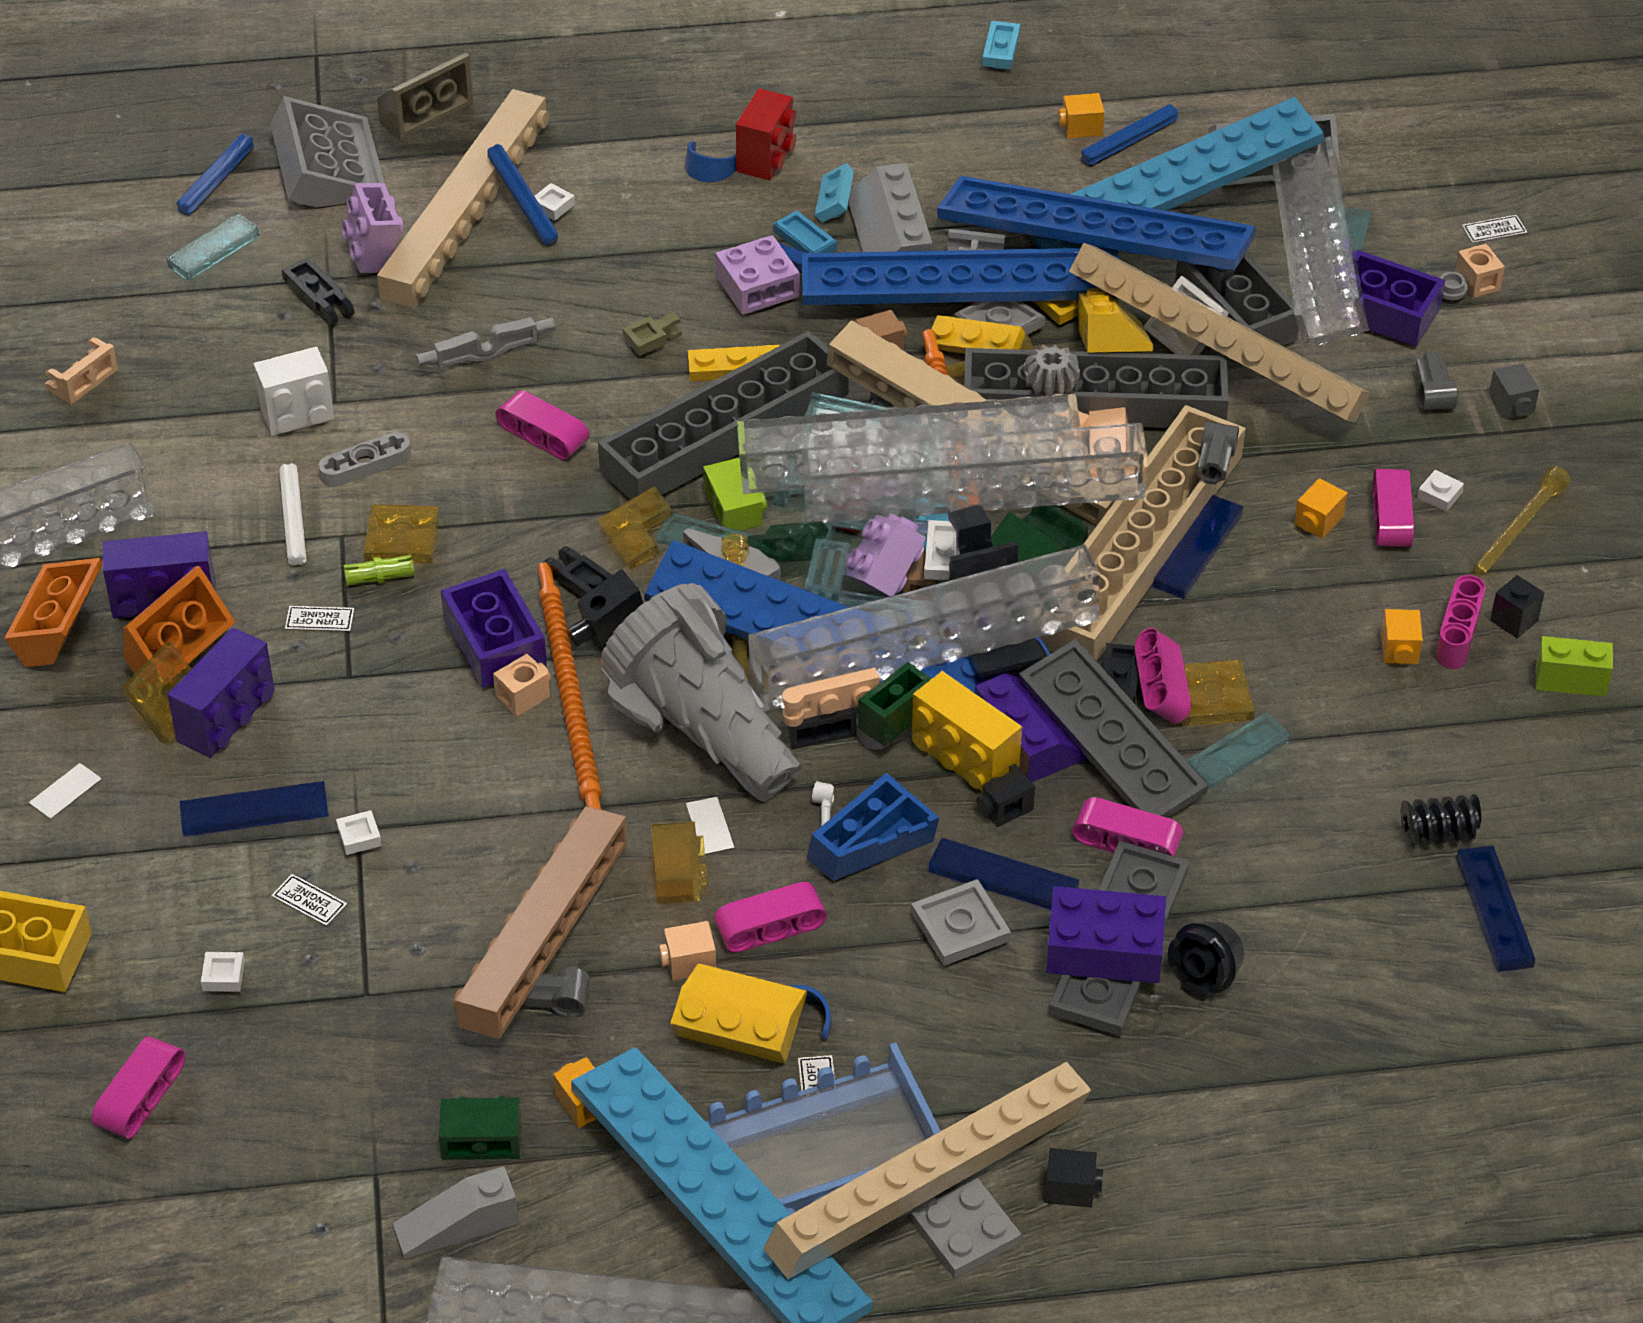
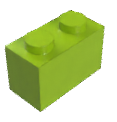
M742 458L703 466L704 491L724 534L727 535L763 526V511L767 510L766 498L762 491H757L753 470H747Z
M1542 636L1536 661V690L1606 697L1613 671V643Z

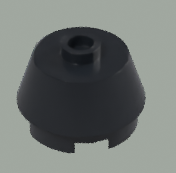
M1222 922L1187 924L1178 931L1168 948L1170 967L1175 965L1178 973L1185 980L1181 985L1197 995L1205 996L1209 993H1219L1228 989L1244 960V947L1241 939L1231 927Z

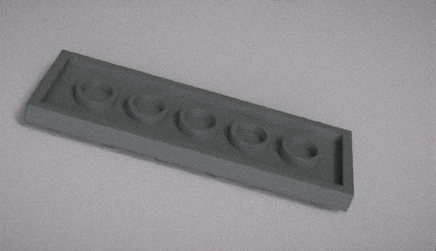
M1077 639L1072 640L1019 673V682L1130 807L1169 818L1207 793V783Z
M1119 841L1099 890L1166 896L1165 929L1188 873L1189 861ZM1062 975L1050 1002L1049 1014L1121 1036L1143 982Z

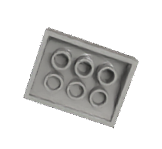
M283 96L270 126L288 201L298 205L313 207L346 204L348 197L352 196L354 184L385 183L367 117Z

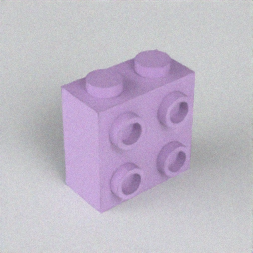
M356 183L353 187L352 196L347 199L348 214L346 220L342 222V237L348 241L350 257L352 260H355L359 272L376 273L380 272L396 250L398 236L403 233V221L396 213L394 198L389 195L385 183Z
M773 235L715 253L716 277L742 315L800 297V273Z
M890 513L887 518L876 514L875 518L870 519L865 525L862 532L864 538L859 547L852 550L847 557L845 563L847 568L844 575L874 592L893 598L894 594L899 593L907 581L906 573L911 564L917 562L924 550V545L922 544L926 537L916 532L919 528L917 524L902 516L899 518Z

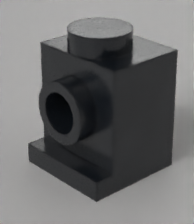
M1012 764L1009 766V773L1001 777H995L983 785L982 795L976 798L978 809L983 816H988L997 827H1000L1034 810L1035 786L1016 764Z

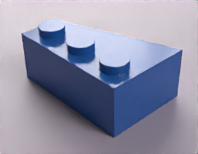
M885 773L811 835L807 859L834 881L933 842L939 817L888 773Z

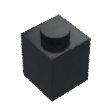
M1516 575L1495 593L1490 621L1518 639L1539 621L1545 592Z
M1050 1148L1045 1203L1092 1208L1094 1192L1102 1193L1103 1169L1096 1168L1097 1152Z

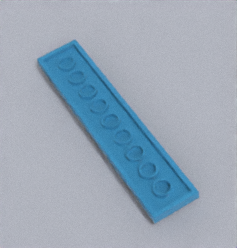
M1292 97L1085 187L1071 195L1167 211L1325 142L1324 132L1298 100ZM1028 234L1038 249L1081 248L1083 245L1052 238L1044 239Z
M636 1047L571 1080V1091L781 1323H853L872 1311L873 1301L831 1256L789 1280L785 1277L763 1248L776 1223L791 1215V1213Z

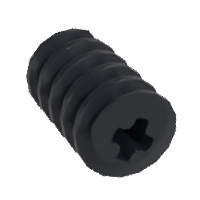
M1472 794L1469 800L1464 795H1458L1455 801L1448 796L1443 797L1441 802L1437 798H1429L1426 804L1421 799H1415L1412 806L1408 801L1404 800L1400 808L1403 831L1406 836L1410 837L1414 846H1418L1420 835H1424L1428 845L1432 844L1435 833H1438L1442 843L1447 842L1449 832L1453 833L1457 842L1461 841L1463 831H1467L1470 840H1475L1477 829L1480 828L1482 820L1481 805L1477 794Z

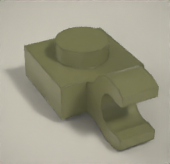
M670 312L657 321H654L649 316L622 328L623 337L634 351L641 356L667 344V338L676 339L681 336L682 331L676 325L681 322V319L675 312Z

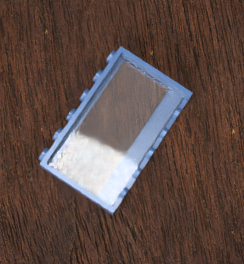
M896 1042L889 1044V1062L870 1069V1062L867 1056H859L853 1061V1074L834 1080L832 1069L824 1067L817 1073V1086L798 1092V1085L795 1079H787L781 1084V1098L762 1103L759 1091L753 1090L745 1095V1109L726 1115L723 1104L715 1102L708 1108L709 1121H706L791 1214L941 1131Z

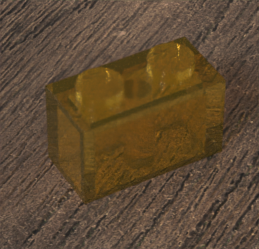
M695 821L651 824L657 905L701 901V886H708L706 864H699V858L705 857L703 835L696 836Z

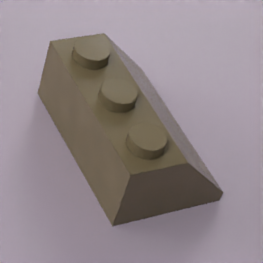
M464 53L377 98L379 122L401 140L473 104L470 56Z

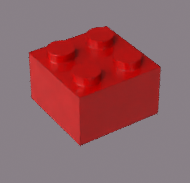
M760 88L757 90L735 124L736 172L771 181L776 171L782 169L787 153L792 152L796 144V134H793L796 110H793L792 96Z

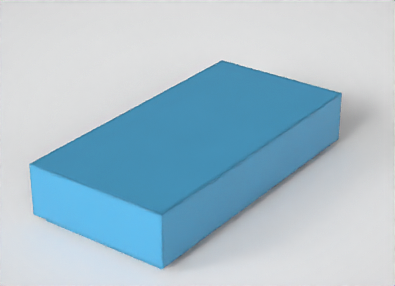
M797 210L773 223V232L797 250L805 253H832L837 250V241Z

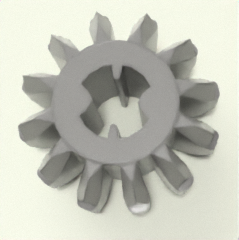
M1042 344L1040 350L1031 349L1029 357L1024 362L1023 372L1025 373L1026 387L1033 388L1034 394L1043 392L1047 398L1050 394H1056L1058 397H1061L1063 392H1072L1079 379L1080 369H1078L1077 355L1070 354L1069 347L1059 349L1055 344L1053 347L1048 348Z

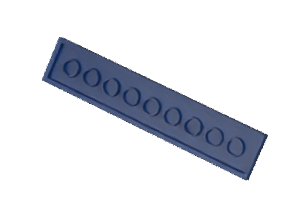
M965 176L958 178L937 207L938 219L949 220L953 223L978 225L982 228L1001 229L1010 233L1035 235L1044 239H1058L1072 244L1086 243L1100 249H1115L1126 251L1129 254H1143L1154 256L1158 259H1172L1191 265L1200 264L1216 267L1220 270L1235 271L1255 238V226Z
M1081 248L802 253L803 305L1079 300V293H1086V290L1089 288L1099 287L1069 272ZM1101 249L1119 259L1118 250Z
M672 540L645 591L644 600L649 601L655 595L681 584L695 583L696 585H701L726 614L727 626L725 627V632L837 675H845L875 667L880 677V683L905 663L910 662L931 678H934L943 671L973 693L975 692V685L987 681L990 677H980L965 651L675 540Z

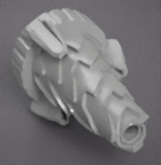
M695 583L681 584L655 595L625 618L624 622L616 628L614 634L608 639L606 647L602 651V658L600 659L601 671L609 682L608 697L611 699L612 704L617 710L640 725L650 728L654 733L659 732L663 728L664 716L673 725L682 730L694 743L705 749L716 764L722 761L741 785L754 797L762 802L774 798L775 794L790 782L793 774L802 770V765L779 739L782 733L762 709L765 705L747 682L743 667L734 658L731 647L723 637L726 631L725 627L727 626L726 614L703 586L696 585Z

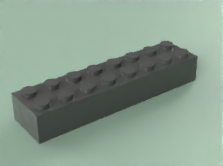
M807 331L599 441L600 472L640 508L703 473V466L726 461L815 413L817 407H826L848 395L849 378L826 365L828 347L810 331Z
M965 348L964 387L977 392L994 405L1006 409L1011 415L1025 423L1046 424L1060 404L1088 415L1089 411L1125 407L1129 427L1169 428L1185 405L1227 420L1229 403L1227 356L1069 351L1070 354L1077 355L1078 369H1080L1077 384L1073 387L1072 392H1063L1061 397H1058L1056 394H1050L1047 398L1045 393L1034 394L1033 388L1026 387L1025 373L1023 372L1024 362L1029 357L1031 350Z

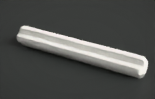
M293 463L289 465L282 464L279 468L288 563L291 566H296L297 564L304 565L307 560L297 466Z

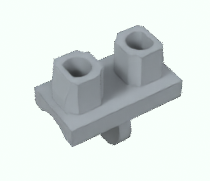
M949 229L947 251L1004 250L1005 235Z

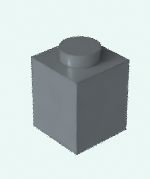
M1524 363L1494 369L1489 394L1503 418L1508 419L1535 413L1539 388Z

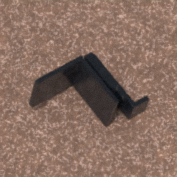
M980 505L950 511L948 513V520L956 531V555L950 557L949 563L950 620L953 634L980 677H987L1034 665L1045 658L1046 654L1018 612V544L1014 541L993 546L991 541V521Z

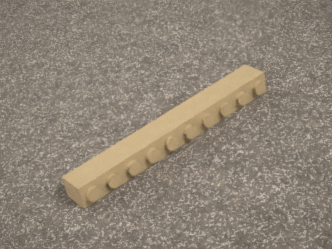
M512 89L377 274L380 299L415 308L420 299L427 295L429 286L435 278L441 275L444 265L449 258L452 259L459 244L468 237L470 229L476 220L481 219L484 209L489 202L494 201L497 191L504 183L487 157L488 148L496 144L502 145L515 166L519 165L523 154L529 146H533L538 133L548 124L549 112L546 111L545 97Z
M1083 243L1069 270L1072 274L1347 421H1357L1371 394L1095 246Z
M851 320L829 344L826 365L1096 526L1127 486V482L1123 481L1116 474L1106 471L1094 464L1089 458L1067 448L1062 442L1050 438L1037 430L1033 425L1016 418L1006 409L994 405L977 392L971 391L957 383L950 376L944 375L928 366L923 360L917 359L901 350L896 344L889 343L874 334L867 327H862Z
M1065 1062L778 1221L763 1249L789 1280L1077 1115L1091 1089L1068 1062Z

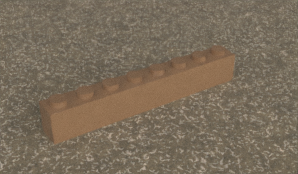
M585 806L579 817L572 820L567 835L562 842L556 844L553 855L546 866H541L532 887L524 891L519 906L514 913L508 915L499 936L491 940L482 961L474 965L470 979L464 988H460L456 992L453 1009L456 1010L458 1028L496 1039L501 1038L532 991L538 977L543 974L628 844L626 816Z

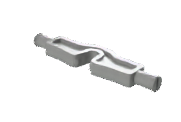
M532 317L513 322L496 324L491 327L489 340L485 343L480 342V337L477 333L470 331L452 339L435 343L434 350L415 354L416 364L418 368L437 363L442 368L467 360L475 362L487 361L500 356L508 349L536 342L538 334L555 331L556 325L552 317L534 322Z

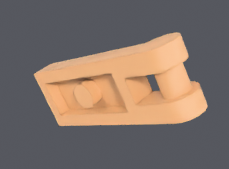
M876 668L787 688L782 694L784 706L782 711L783 722L788 726L796 727L801 725L806 718L831 714L858 706V699L879 684L880 677Z

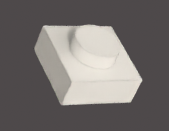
M552 183L535 195L546 215L554 221L575 205L573 194Z
M1434 470L1419 488L1417 498L1447 512L1463 493L1464 483Z
M371 810L336 819L337 829L346 855L382 846L381 837Z
M206 952L201 977L202 991L240 992L245 964L243 952Z

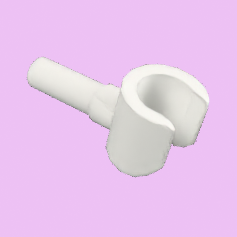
M817 781L813 788L812 802L822 804V826L830 820V810L834 803V787L831 784Z

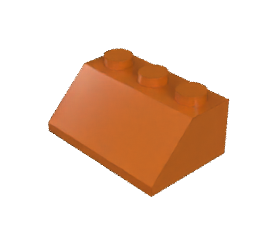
M101 558L43 564L4 638L25 667L54 664L92 591L103 565Z
M195 566L123 628L124 659L142 686L165 685L236 623L200 566Z

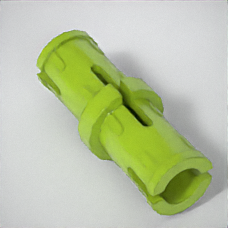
M411 554L387 559L374 557V561L343 565L347 586L368 582L383 584L385 583L384 580L415 576Z

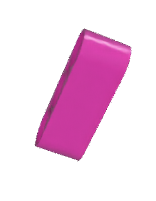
M523 390L515 393L495 412L496 419L503 429L561 460H567L590 438L589 430L582 421Z
M1375 468L1373 475V504L1376 545L1412 547L1414 520L1410 472L1404 469Z
M1463 575L1455 581L1440 630L1436 651V659L1443 667L1457 669L1464 666L1467 662L1486 590L1484 581L1477 576Z
M1147 628L1139 634L1135 642V655L1144 704L1146 708L1169 723L1178 724L1187 717L1191 709V699L1182 651L1179 644L1155 628Z
M1095 797L1085 800L1072 829L1073 836L1079 842L1111 853L1115 852L1119 841L1170 856H1175L1184 834L1183 828L1175 820Z
M799 882L728 903L716 911L713 919L727 950L737 953L817 929L826 921L827 912L813 884L810 882Z
M151 1036L145 1037L95 1104L92 1112L93 1125L126 1139L134 1137L181 1072L185 1062L184 1049Z

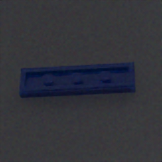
M1212 495L1154 577L1153 587L1184 599L1242 516L1243 506Z
M324 781L180 801L183 836L329 816Z
M941 838L929 862L928 872L963 883L978 879L986 890L1047 909L1052 908L1054 886L1079 888L1080 881L1073 877L945 838Z
M1494 845L1459 849L1457 861L1497 972L1534 968L1536 959Z

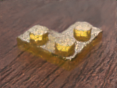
M654 486L597 520L603 532L630 570L660 553L647 530L671 517L673 512Z

